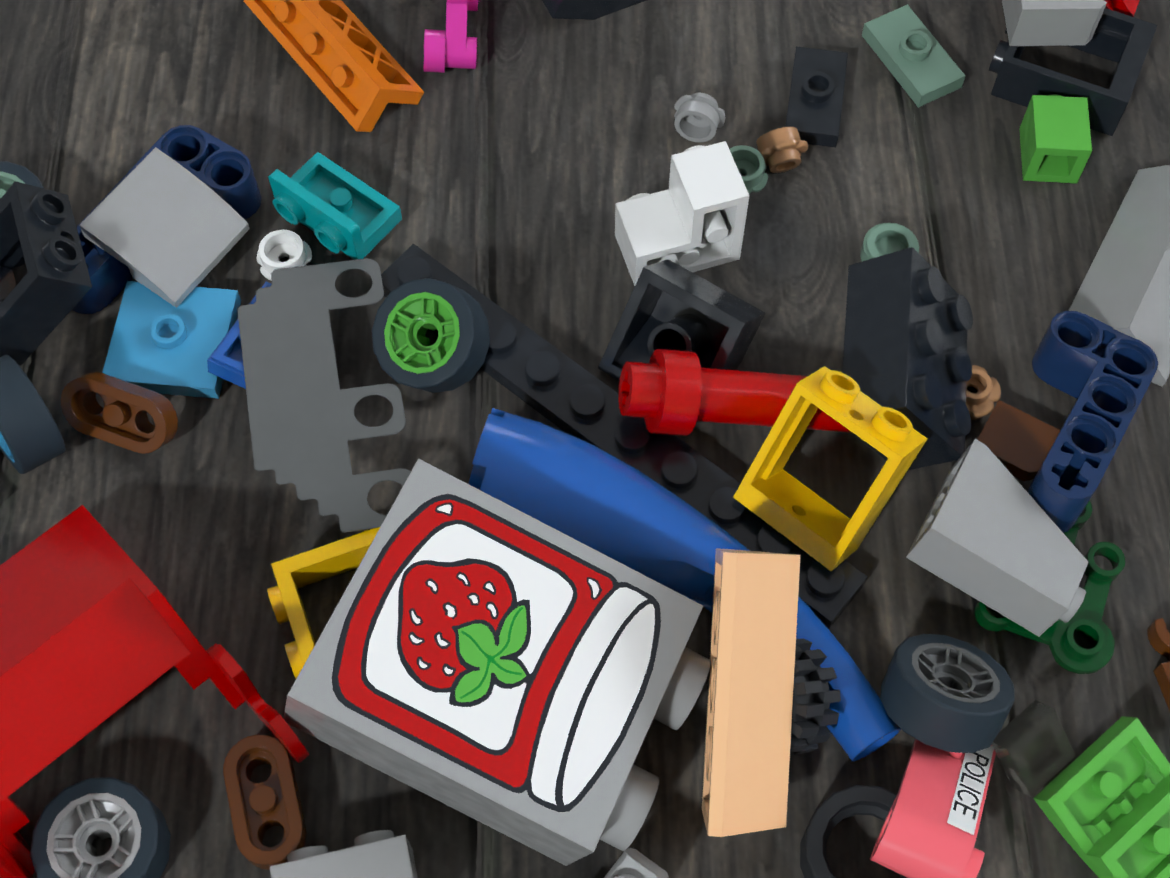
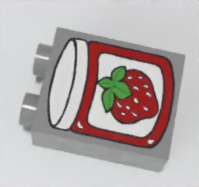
M418 458L287 695L284 720L287 724L565 866L593 853L599 839L621 851H625L642 827L659 785L658 776L633 764L652 720L654 719L674 730L679 729L695 705L710 670V659L685 647L703 605Z

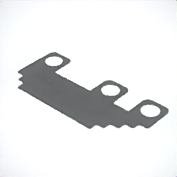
M365 258L274 270L271 273L272 285L255 291L256 302L254 304L241 305L237 309L254 469L257 471L273 470L276 483L279 485L293 483L296 486L298 499L301 501L315 499L318 502L319 515L328 516L335 514L338 516L340 530L344 533L379 528L387 515L376 513L370 508L367 501L370 489L383 481H394L403 486L411 471L398 468L352 475L348 441L394 435L401 432L406 425L402 395L397 386L389 383L340 390L329 310L372 305L381 301L384 296L380 266L375 260ZM350 269L365 271L372 279L370 290L366 294L354 298L340 294L335 287V281L342 272ZM370 395H379L388 399L393 406L391 419L377 427H368L361 424L355 417L354 409L362 398Z

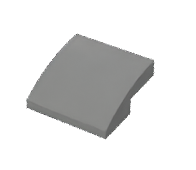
M156 147L79 225L86 239L128 266L133 279L176 308L250 229L248 222L218 194Z

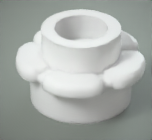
M282 229L270 232L261 240L256 259L258 264L262 266L260 268L262 275L272 281L271 273L274 270L307 266L306 264L312 259V252L309 245L302 241L298 234ZM289 257V260L286 262L279 261L282 258Z

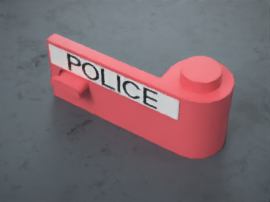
M915 739L898 794L881 828L870 860L907 878H976L985 853L974 846L997 747L990 745L989 748L974 753H955L926 745Z

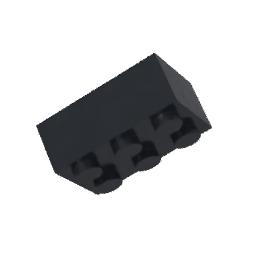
M913 247L849 265L842 373L850 376L858 383L861 392L882 407H889L904 414L911 421L913 428L928 438L908 470L957 461L965 452V435L969 434L971 429L970 413L966 406V382L972 376V365L967 353V331L973 325L972 310L968 300L963 295H959L943 279L940 271L936 267L931 266ZM862 440L871 449L878 453L882 458H884L886 461L888 460V458L885 455H883L878 450L869 445L867 442Z

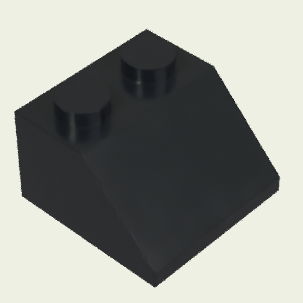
M669 259L643 267L598 369L620 381L621 371L625 362L649 363L651 355L656 349L695 352L703 368L736 370L741 364L765 312Z

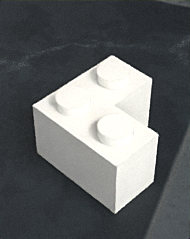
M726 141L708 146H693L682 153L671 155L669 189L652 194H636L626 201L615 203V237L634 286L643 267L667 259L691 272L740 260L750 195Z

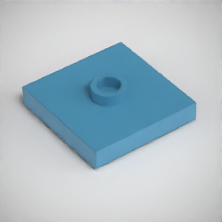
M127 281L102 373L160 394L219 399L223 379L208 372L207 360L237 321V309L242 301L238 290L196 287L176 308L141 283Z

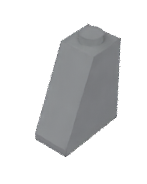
M974 439L949 470L906 558L1040 637L1058 619L1067 623L1079 609L1086 594V590L1079 587L1088 561L985 444Z

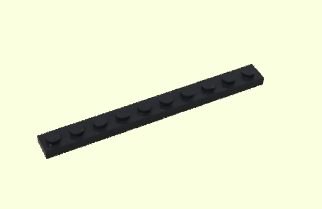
M412 244L381 274L384 297L386 298L391 291L407 281L424 278L439 280L463 289L479 302L488 320L490 344L485 361L480 369L565 433L586 441L636 468L720 526L750 551L800 555L798 596L828 629H830L864 587L868 576L846 560L833 571L827 569L734 499L733 496L741 484L677 436L650 433L646 427L644 417L622 416L619 409L617 392L415 244ZM435 329L434 331L430 330L432 333L438 336L437 329Z

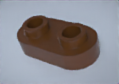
M91 372L70 381L64 387L61 394L63 415L74 429L133 452L146 454L163 447L174 438L178 429L177 413L166 397L155 391L104 373ZM96 393L101 396L104 408L98 404ZM147 412L152 416L155 426L148 420Z
M252 735L241 739L230 749L223 766L235 840L238 849L249 862L258 868L270 870V866L288 862L287 855L292 851L304 848L307 831L295 771L288 752L275 738L267 735ZM261 764L272 766L271 775L266 781L262 783L251 782L252 771ZM273 826L284 828V837L278 845L273 847L263 845V836L269 828Z

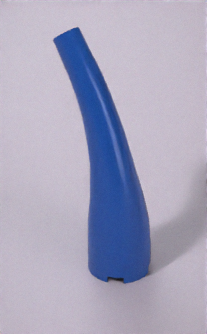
M492 408L491 414L489 413L472 462L474 466L469 479V485L684 595L712 612L716 548L750 551L687 502L636 468L600 448L538 421ZM798 596L796 639L804 638L812 642L810 650L821 649L827 658L820 667H833L837 676L836 679L828 681L829 691L840 690L841 702L830 703L829 709L840 714L837 724L827 725V728L853 762L858 761L894 738L901 728L888 716L880 697L849 653L810 607Z

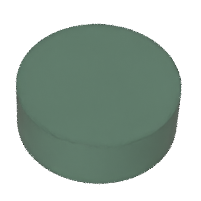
M881 223L872 227L866 233L860 252L861 261L913 247L919 253V243L913 232L905 226L897 223Z

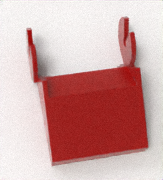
M83 505L0 565V878H35L32 875L35 873L30 857L31 848L18 832L30 820L9 796L173 666L176 667L193 690L209 678L234 709H237L246 702L296 762L300 763L309 756L307 749L283 717L264 701L235 659L221 644L215 643L208 650L203 648L159 589Z

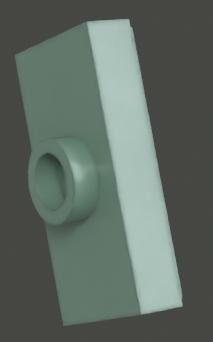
M908 4L864 23L862 37L918 108L962 88L966 77L965 74Z

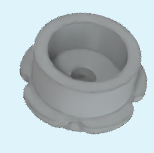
M694 93L692 95H684L675 103L674 107L677 110L674 115L675 129L683 138L689 141L699 143L709 141L715 136L717 127L721 128L725 123L724 110L718 108L717 101L708 94Z

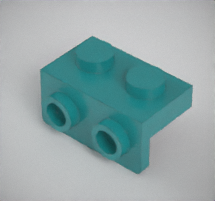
M319 152L311 157L291 178L278 169L268 176L275 198L273 205L286 221L293 225H297L300 222L312 230L317 239L333 253L342 251L354 260L363 259L402 220L400 206Z

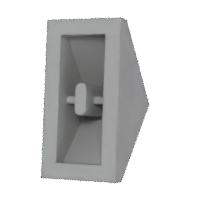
M1002 0L1009 46L1086 45L1095 33L1107 2L1104 0Z

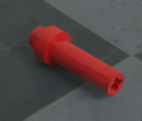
M656 349L652 353L649 363L625 362L619 382V409L622 416L644 417L648 431L656 434L687 436L693 431L697 421L773 427L796 384L807 376L703 368L695 352ZM819 408L806 428L809 430L852 433Z

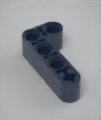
M180 125L164 133L99 202L100 204L155 147L205 183L244 219L250 218L258 211L261 205V194L252 166L245 154L200 128L191 125ZM78 225L77 231L92 288L72 310L81 314H93L107 307L124 289L127 281H131L133 278L128 266L86 239Z
M1077 311L1060 312L1052 318L1032 359L1033 371L1039 379L1077 398L1027 491L1063 533L1068 532L1075 525L1095 493L1157 371L1159 363L1155 352L1142 341L1113 329V327Z

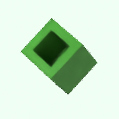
M1032 95L1019 128L1023 181L1077 183L1092 152L1087 98L1064 97L1061 95Z

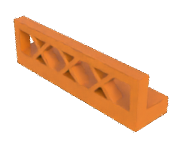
M244 0L245 4L355 131L372 132L388 103L417 105L423 96L424 91L342 0Z

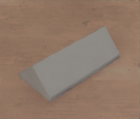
M1170 165L1138 170L1068 310L1086 314L1148 345L1155 352L1159 362L1151 382L1163 387L1170 374Z

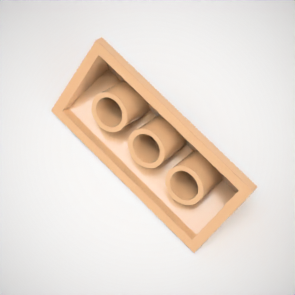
M716 548L710 646L711 666L708 682L702 813L708 836L725 837L786 827L800 555Z

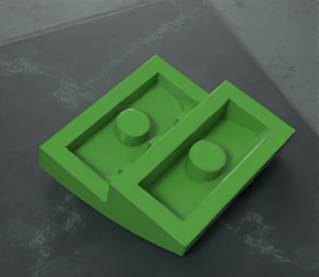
M1122 716L1033 799L1067 843L1099 878H1170V763L1137 717Z

